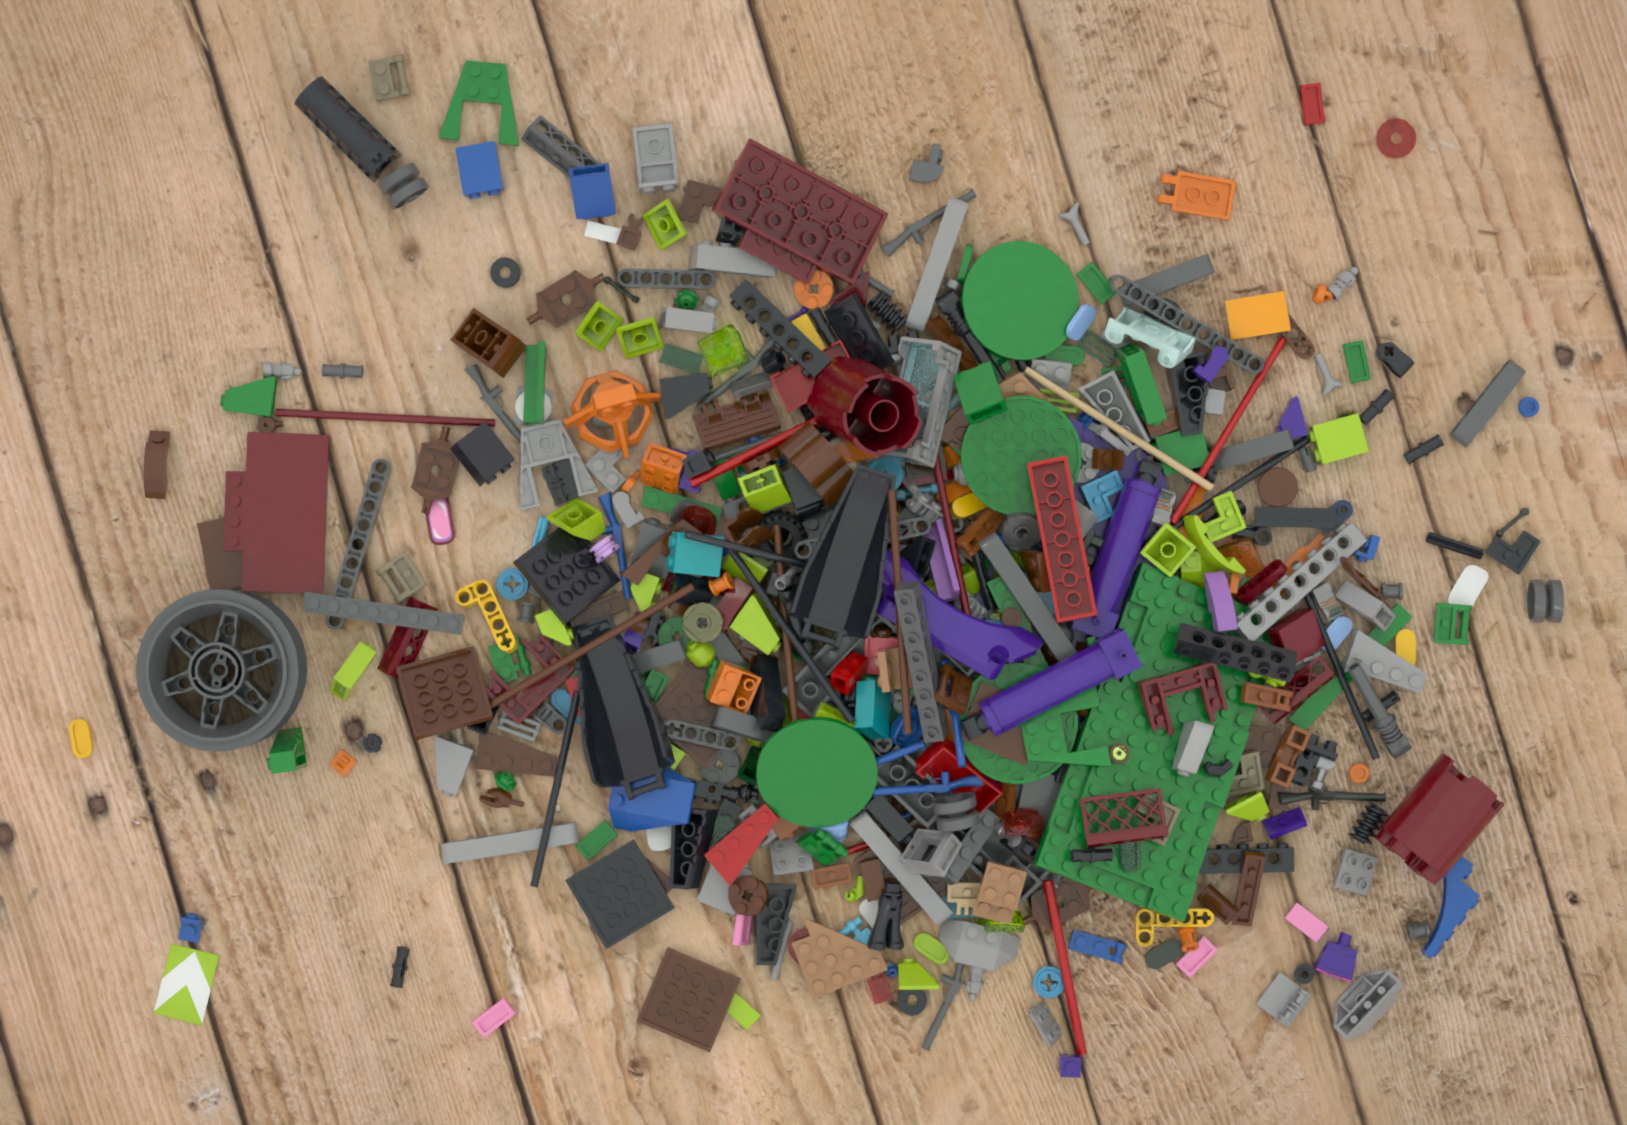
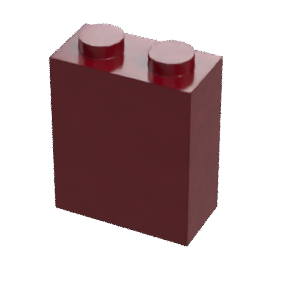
M1299 608L1266 630L1272 646L1297 652V663L1325 645L1313 609Z

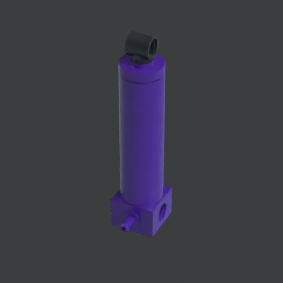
M1142 458L1136 473L1137 478L1135 480L1125 479L1090 574L1098 616L1071 621L1069 624L1070 628L1095 636L1096 638L1114 630L1119 617L1117 614L1158 503V498L1162 492L1154 487L1162 464Z
M1117 628L1095 639V644L979 702L980 714H973L960 722L968 740L971 741L982 736L987 730H991L994 736L997 737L1113 677L1119 679L1143 667L1125 630Z

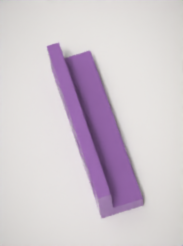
M942 518L936 519L935 526L931 527L929 534L925 536L926 538L936 540L929 563L936 594L945 602L959 600L960 587ZM922 528L921 532H925L927 528Z

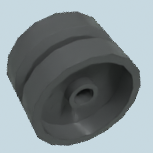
M414 162L397 169L377 185L383 195L391 194L387 202L393 210L412 202L429 189V185L424 178H417L420 171Z
M1530 580L1527 590V613L1530 623H1542L1545 618L1548 623H1560L1564 611V592L1561 580H1548L1546 585L1543 580Z
M973 792L949 794L932 801L934 813L940 815L936 818L938 831L963 830L978 825L981 822L979 811L973 809L977 805L976 796Z

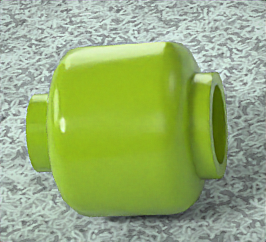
M693 640L688 642L686 655L695 666L707 667L712 663V659H715V649L709 642H696Z

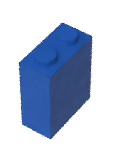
M495 141L455 148L463 195L465 197H469V200L481 198V194L486 193L489 196H495L504 190Z
M609 163L569 168L576 220H588L592 217L615 215L616 206Z

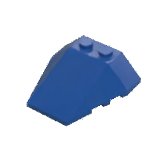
M668 768L663 773L667 788L662 790L659 788L635 796L636 798L633 800H628L624 786L612 787L608 810L613 827L634 832L688 824L696 783ZM656 776L633 783L632 788L634 789L657 781Z

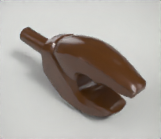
M501 788L487 790V794L496 798L479 797L480 801L494 808H509L510 804L524 806V802L513 800L512 795Z

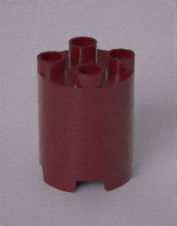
M835 357L820 373L814 383L812 393L807 399L809 410L813 412L814 417L822 428L873 456L879 457V454L888 453L897 448L906 449L917 437L922 425V420L918 417V402L916 398L918 392L907 381L858 358Z
M1443 753L1438 756L1380 827L1379 833L1375 836V839L1383 846L1405 860L1404 863L1435 886L1441 878H1445L1505 805L1497 800V795L1474 775L1467 778L1453 765L1454 760Z

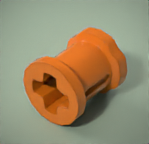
M728 572L723 573V576L715 580H708L710 590L715 596H718L721 591L735 587L733 579Z
M1184 927L1178 930L1183 944L1181 947L1183 952H1192L1199 948V943L1196 942L1194 934L1196 931L1195 927Z

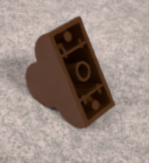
M474 308L450 339L503 379L527 348L519 338Z
M808 421L778 448L831 508L838 502L853 471L825 437Z

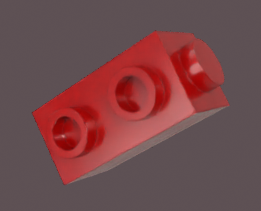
M850 651L831 672L830 684L834 690L848 695L857 685V682L867 673L868 658Z

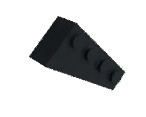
M692 807L688 824L671 826L670 888L694 889L700 887L707 859L704 855L710 847L719 809Z
M765 883L769 892L768 901L763 911L754 915L753 963L755 965L777 964L789 912L797 888L795 883Z

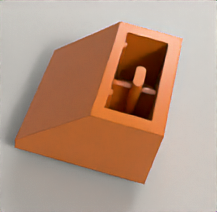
M721 659L706 697L712 703L747 714L762 678L738 665Z

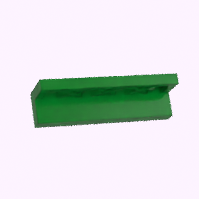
M539 341V345L526 344L524 424H544L547 347L545 341Z

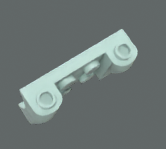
M1124 307L1116 319L1109 318L1105 330L1106 338L1112 343L1119 344L1126 337L1131 336L1133 340L1142 341L1153 349H1159L1158 362L1166 368H1173L1183 361L1192 352L1196 340L1192 336L1128 307Z

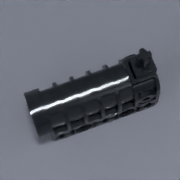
M323 76L311 82L297 97L294 105L373 183L380 178L381 172L393 160H397L402 155Z

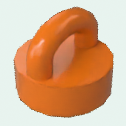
M1318 284L1313 293L1312 301L1321 304L1322 301L1332 300L1333 295L1327 291L1326 285Z

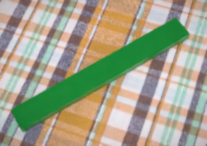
M1398 603L1391 610L1396 617L1386 631L1383 632L1375 626L1367 634V636L1384 647L1412 618ZM1346 672L1345 675L1350 684L1353 679L1349 672ZM1338 677L1333 678L1303 702L1288 719L1295 726L1306 730L1343 691Z

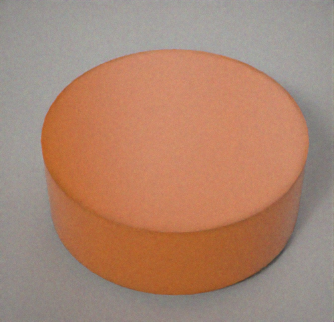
M1355 763L1350 767L1348 774L1353 782L1363 783L1369 777V769L1364 764Z

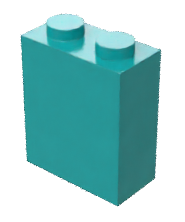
M672 531V535L669 536L668 540L670 554L666 558V567H668L669 572L712 577L720 576L723 548L686 539V532ZM707 535V536H711V537H715V538H719V539H723V540H724V537H721V536Z
M866 678L864 681H858L854 728L871 740L889 738L891 692L882 693V688L879 687L876 679Z

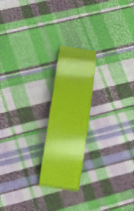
M1187 515L1183 518L1191 542L1206 561L1217 569L1229 574H1244L1246 572L1234 557L1224 558L1204 535L1208 527L1197 515Z

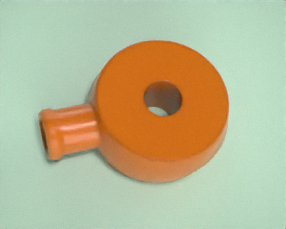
M635 471L633 476L631 475L622 486L621 490L628 494L641 474Z

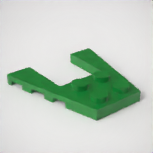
M466 60L440 131L439 139L459 141L463 101L501 104L498 144L519 146L506 64Z
M1096 687L1021 724L1027 761L1111 767L1108 746L1068 753L1060 714L1100 707Z

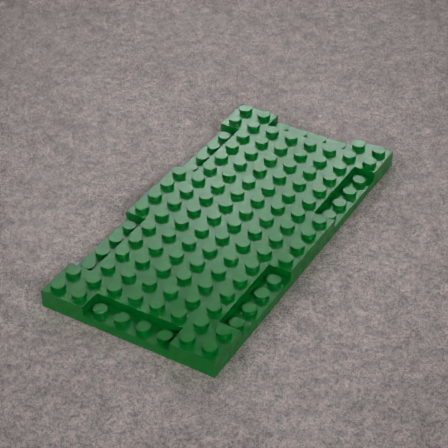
M1141 563L1138 565L1117 628L1125 630L1143 667L1119 679L1113 677L1096 686L1100 707L1088 709L1073 752L1105 746H1108L1109 750L1113 744L1122 743L1127 746L1129 757L1127 761L1120 764L1111 761V767L1068 764L1033 866L1176 921L1184 922L1197 886L1195 882L1220 810L1224 808L1249 736L1248 729L1257 706L1240 702L1243 682L1264 686L1265 680L1261 677L1253 678L1247 671L1217 664L1228 710L1224 711L1220 708L1213 715L1216 721L1209 723L1198 687L1165 697L1174 734L1168 735L1166 734V729L1156 728V732H1153L1149 725L1136 682L1154 676L1166 675L1204 662L1203 660L1173 653L1175 635L1180 623L1212 631L1213 623L1212 615L1208 611L1206 589L1183 581L1175 575H1172L1170 578L1162 570ZM1233 601L1236 616L1241 612L1245 614L1249 610L1248 606ZM1252 615L1251 622L1257 625L1258 619L1255 615ZM1234 630L1220 632L1239 637ZM1266 631L1255 640L1256 642L1271 645ZM1199 721L1214 726L1197 773L1189 774V777L1178 775L1177 771L1172 769L1183 723ZM1228 759L1233 764V767L1221 777L1208 776L1206 771L1203 770V765L1208 761L1212 762V764L1220 765ZM1161 788L1162 800L1181 809L1165 846L1147 840L1095 847V849L1112 848L1113 860L1095 861V863L1071 862V849H1086L1080 798ZM1128 797L1124 802L1132 810L1139 803L1134 797ZM1113 799L1107 800L1104 804V807L1112 813L1119 806V803ZM1093 802L1085 803L1086 811L1094 815L1099 806ZM1121 806L1115 815L1125 821L1131 812ZM1101 808L1095 818L1105 824L1111 815ZM1135 811V812L1138 813L1140 816H1142L1144 819L1146 818L1145 815H1143V814H1141V813ZM1132 815L1127 824L1137 828L1143 821ZM1113 817L1107 826L1114 831L1119 830L1122 823ZM1148 818V819H1147V821H1149L1150 823H1151L1152 820H1153V819H1151V818ZM1092 820L1088 826L1089 834L1098 833L1102 826Z

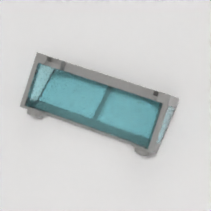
M901 336L898 353L904 360L899 378L910 383L918 392L916 395L918 417L922 420V425L917 437L906 449L897 448L891 452L879 455L885 458L934 468L955 383L953 376L957 375L962 351L941 341Z

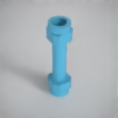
M936 482L919 487L921 492L927 491L928 493L938 494ZM904 488L896 490L897 501L906 500L907 497L913 496L909 489L904 490Z

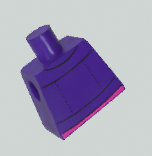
M1341 932L1337 943L1328 940L1314 963L1313 969L1351 983L1357 950L1348 947L1352 936Z

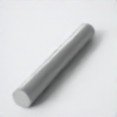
M787 920L777 964L772 966L769 978L777 980L794 922Z

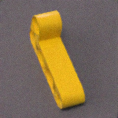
M481 579L459 589L455 594L456 602L465 609L479 604L498 647L508 654L515 652L518 648L517 639L492 585L488 581ZM481 586H488L487 593L479 594ZM464 594L470 595L467 603H461V597ZM495 603V611L487 612L488 605ZM498 621H504V627L501 630L495 629V624ZM503 635L510 641V647L508 648L505 646L506 641L502 637Z
M1140 907L1135 911L1134 937L1139 945L1146 947L1154 941V927H1207L1213 923L1214 915L1205 907H1189V919L1186 922H1179L1171 918L1166 922H1161L1159 920L1160 914ZM1142 912L1149 913V919L1146 922L1139 920V915ZM1193 912H1195L1196 916H1202L1203 912H1205L1209 917L1205 918V922H1203L1200 918H1194ZM1142 932L1149 933V939L1145 942L1139 940V935Z

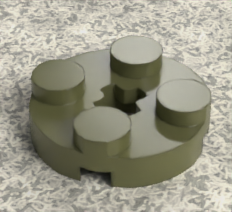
M700 602L694 604L686 610L683 616L684 631L690 639L696 642L712 641L719 636L723 629L724 618L722 613L711 603ZM700 617L707 619V627L699 626L700 621L698 619Z

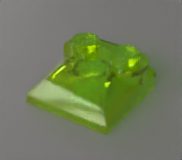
M729 324L697 341L711 378L736 366H743L748 360V352L739 331H737L734 325Z

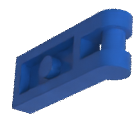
M1073 929L1068 949L1120 964L1123 961V950H1126L1127 947L1125 943ZM1110 946L1116 948L1114 955L1109 954Z

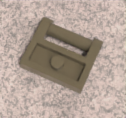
M404 55L369 61L377 102L411 95V88H408L403 63L405 61ZM391 64H396L400 84V90L395 91Z
M406 551L375 570L394 595L396 604H399L427 585ZM390 568L393 569L406 589L404 593L400 592L387 572Z

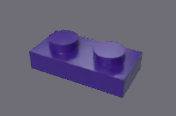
M1300 807L1262 821L1270 840L1307 826V821Z

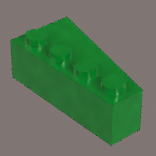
M302 727L278 730L269 753L270 758H267L268 770L272 771V774L297 771L307 767Z

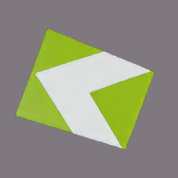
M171 944L154 1014L202 1025L219 955Z

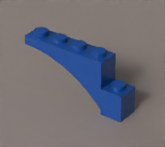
M1464 857L1459 859L1443 879V899L1440 914L1428 942L1421 950L1429 958L1438 955L1442 949V943L1445 940L1448 941L1453 936V929L1456 925H1461L1466 919L1465 914L1469 909L1472 910L1479 902L1478 897L1480 895L1461 881L1471 874V867L1473 866Z

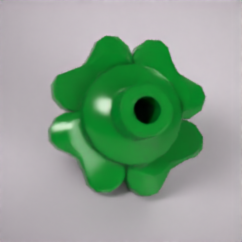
M684 289L683 292L678 291L674 302L677 304L678 309L694 310L699 298L696 297V292Z
M499 771L494 777V780L497 781V788L505 791H513L517 785L514 781V776L508 771L503 773Z

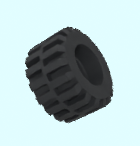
M778 510V513L771 511L768 516L765 514L762 518L763 520L757 523V526H764L772 531L774 525H780L781 528L789 530L792 538L788 544L782 546L783 555L794 558L796 544L805 540V532L801 521H798L797 516H792L788 511L786 513H782V510ZM769 540L757 547L758 549L775 553L774 545ZM801 546V547L798 549V553H799V554H800V551L803 550L804 546Z

